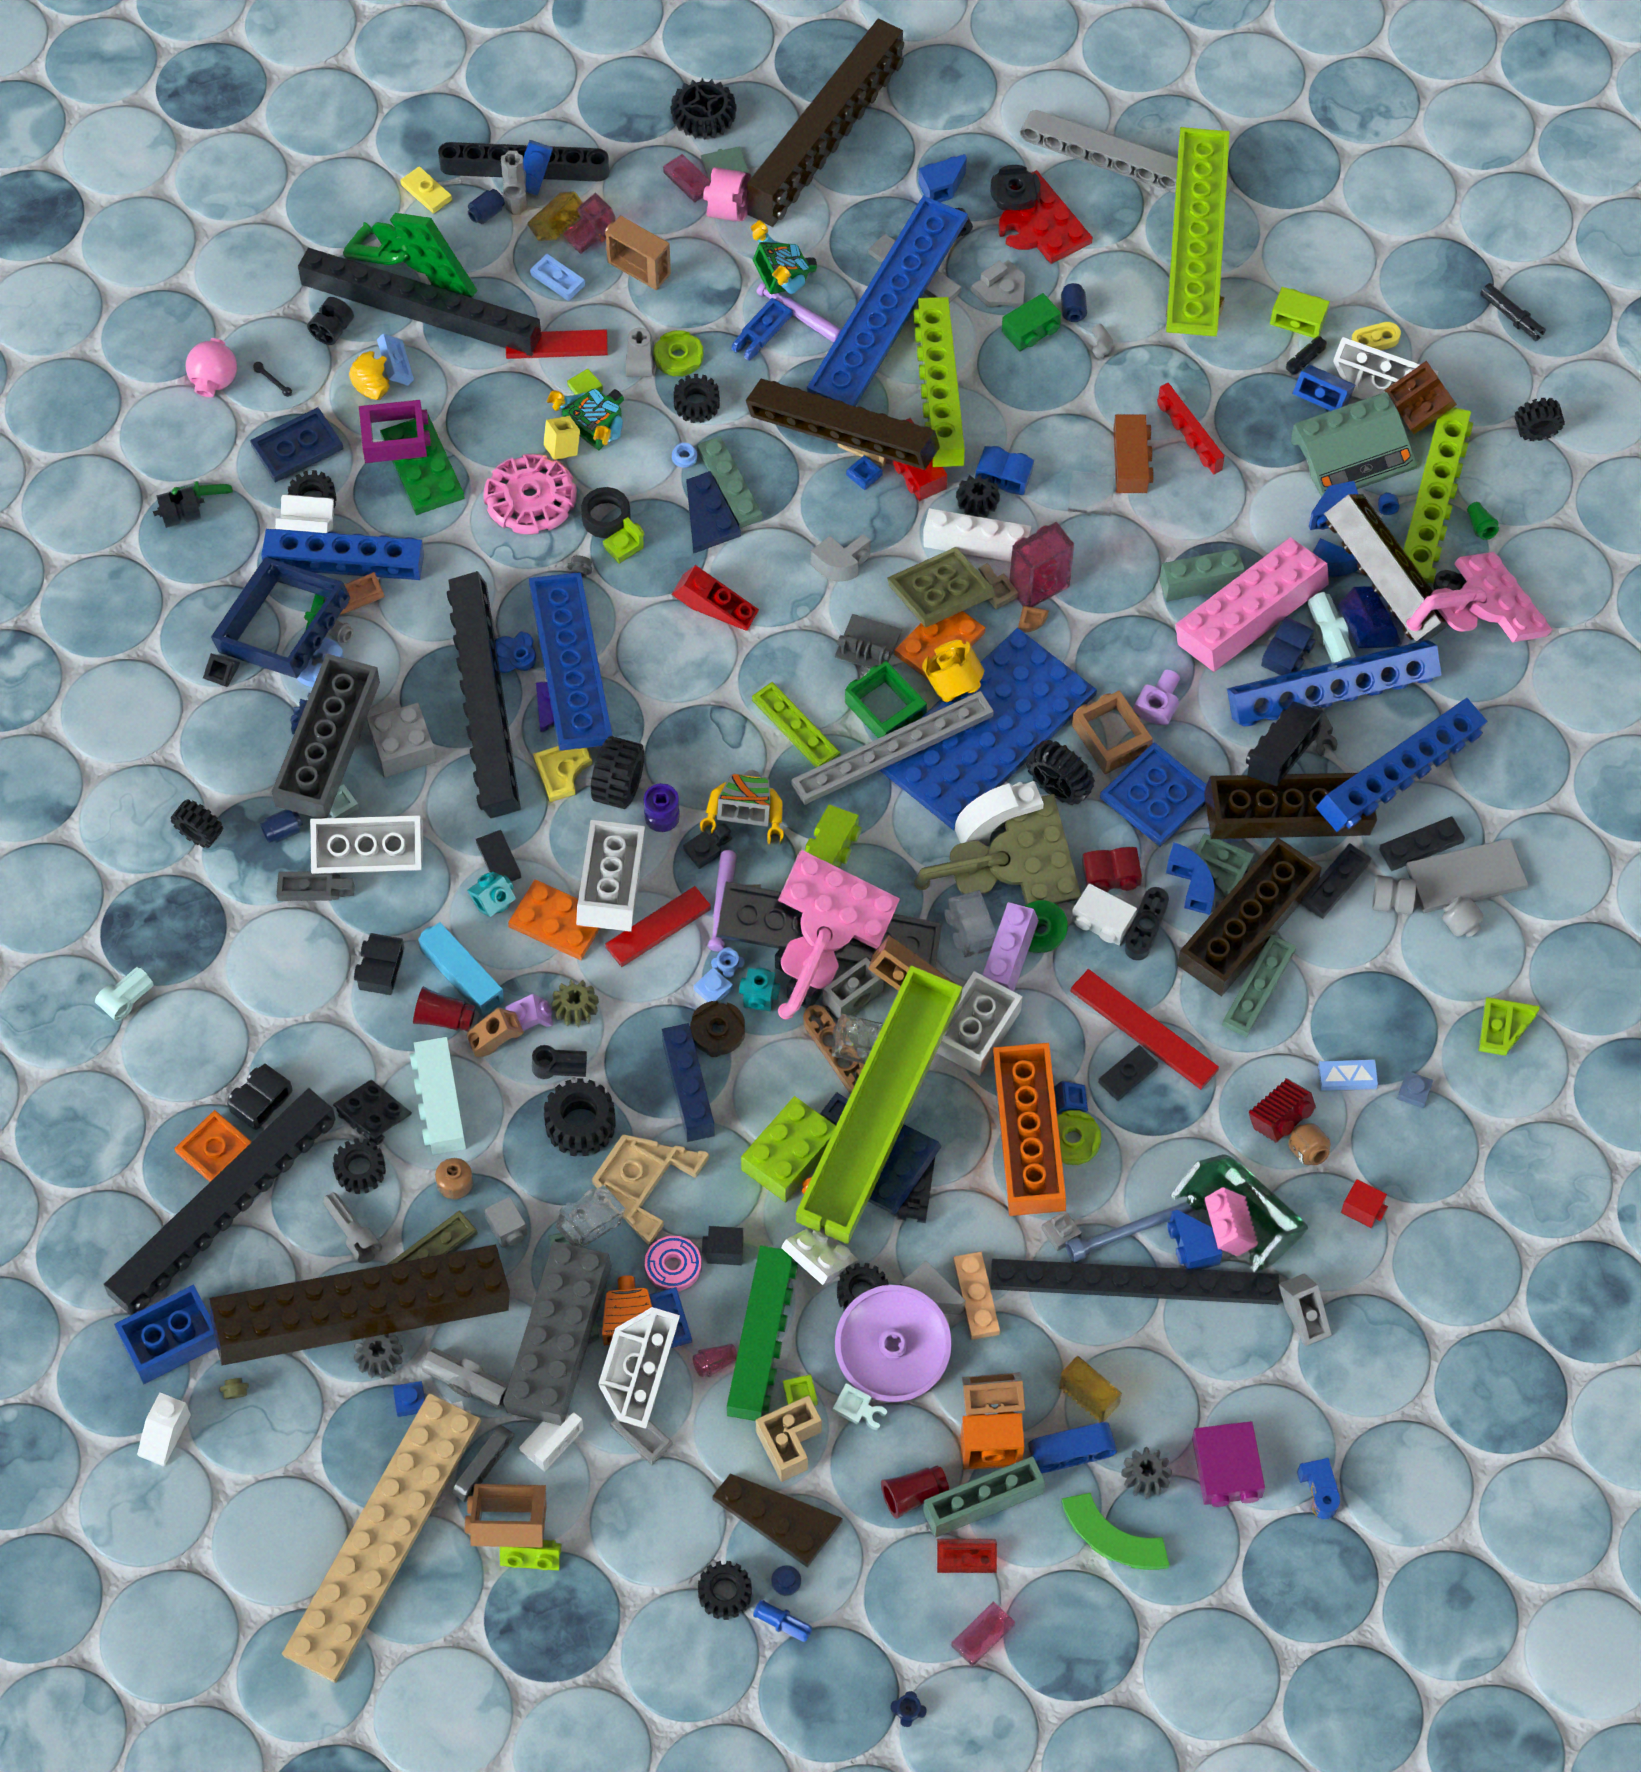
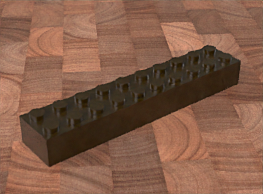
M879 18L875 21L747 183V215L761 220L771 227L778 220L784 218L787 208L791 203H795L798 200L801 190L805 186L810 185L814 174L818 169L821 170L824 167L830 153H834L837 150L841 139L849 135L853 124L857 119L860 120L863 117L867 106L875 102L878 92L882 87L888 85L895 70L899 71L904 62L902 50L905 44L902 29Z
M495 1244L209 1298L210 1318L221 1366L509 1311L510 1290L497 1245Z

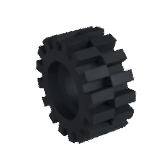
M694 374L692 379L690 375L685 376V381L682 378L678 381L679 385L676 384L673 391L674 408L677 410V415L679 417L683 415V420L685 421L690 418L691 423H695V419H699L700 423H704L705 417L708 421L711 420L712 414L715 416L717 409L720 407L717 383L714 384L712 378L707 381V375H702V378H698V374ZM693 394H701L706 397V400L701 403H692L687 400V397Z
M1541 398L1540 401L1533 399V403L1526 402L1524 403L1525 407L1520 406L1518 411L1515 412L1514 417L1519 435L1524 440L1534 441L1537 438L1538 441H1541L1543 437L1551 438V434H1558V430H1562L1563 425H1565L1560 404L1557 400L1554 401L1553 398H1549L1547 401L1546 398Z
M312 470V474L308 475V471H304L303 477L298 474L295 476L296 481L293 479L290 481L288 495L303 496L308 491H320L322 493L321 497L334 499L335 508L337 498L334 483L329 476H325V473L320 472L317 475V470Z
M189 799L184 800L170 818L172 819L171 823L174 824L175 829L180 830L179 833L181 835H185L187 840H192L194 844L200 845L203 848L211 847L224 829L221 826V821H218V818L212 815L209 809L206 810L203 805H198L197 802L193 800L191 802Z
M359 1138L354 1139V1144H350L349 1140L344 1142L345 1148L340 1145L337 1149L338 1154L335 1153L333 1157V1169L341 1187L345 1186L348 1192L354 1189L355 1194H360V1189H364V1192L368 1193L371 1186L373 1189H376L378 1187L377 1182L382 1183L384 1179L383 1174H386L385 1161L381 1149H378L377 1144L374 1142L370 1145L368 1139H363V1143H360ZM356 1158H365L370 1162V1168L363 1174H353L348 1169L350 1162Z
M856 1263L854 1269L849 1266L846 1268L845 1274L841 1273L840 1281L837 1283V1299L839 1306H843V1311L855 1299L852 1294V1288L855 1284L866 1282L873 1288L889 1285L888 1279H885V1273L883 1271L879 1273V1267L874 1265L873 1269L869 1268L870 1263H865L864 1267H860V1263Z
M718 1561L714 1567L709 1565L706 1573L703 1571L700 1575L701 1579L698 1580V1598L701 1607L704 1606L705 1612L708 1615L712 1613L713 1618L716 1619L719 1616H723V1620H729L731 1615L734 1618L738 1617L739 1612L744 1613L747 1609V1604L749 1605L751 1602L752 1586L747 1571L745 1569L742 1571L741 1565L737 1563L733 1566L731 1561H726V1564L722 1565L721 1561ZM728 1580L736 1586L737 1591L733 1598L720 1600L714 1595L713 1588L719 1581Z

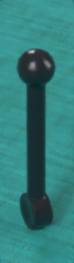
M261 362L254 363L253 368L256 373H262L282 390L284 396H291L292 389L290 387H285L267 372Z

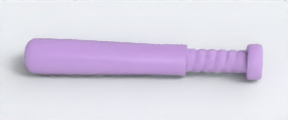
M764 282L758 286L757 294L759 296L776 299L792 309L794 317L825 338L835 342L841 332L839 327L789 297L786 298L780 293L769 294Z
M724 850L720 855L713 914L715 919L713 937L708 942V948L716 952L721 951L725 947V943L722 941L723 938L716 937L724 886L726 881L733 883L737 855L732 850Z

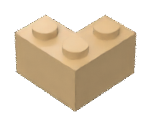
M806 1396L756 1419V1433L781 1482L808 1470V1457L800 1442L822 1433V1420L810 1396Z

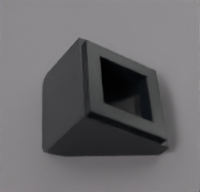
M211 653L203 679L228 687L240 662Z

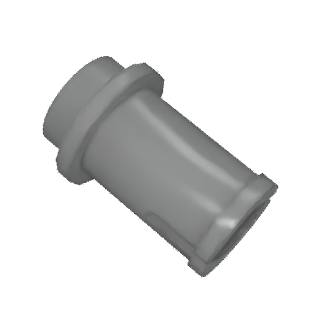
M336 620L335 625L328 633L336 637V641L339 643H346L351 639L353 629L350 624H343Z

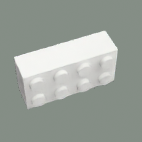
M597 820L590 821L577 904L576 925L631 931L643 853L645 826Z

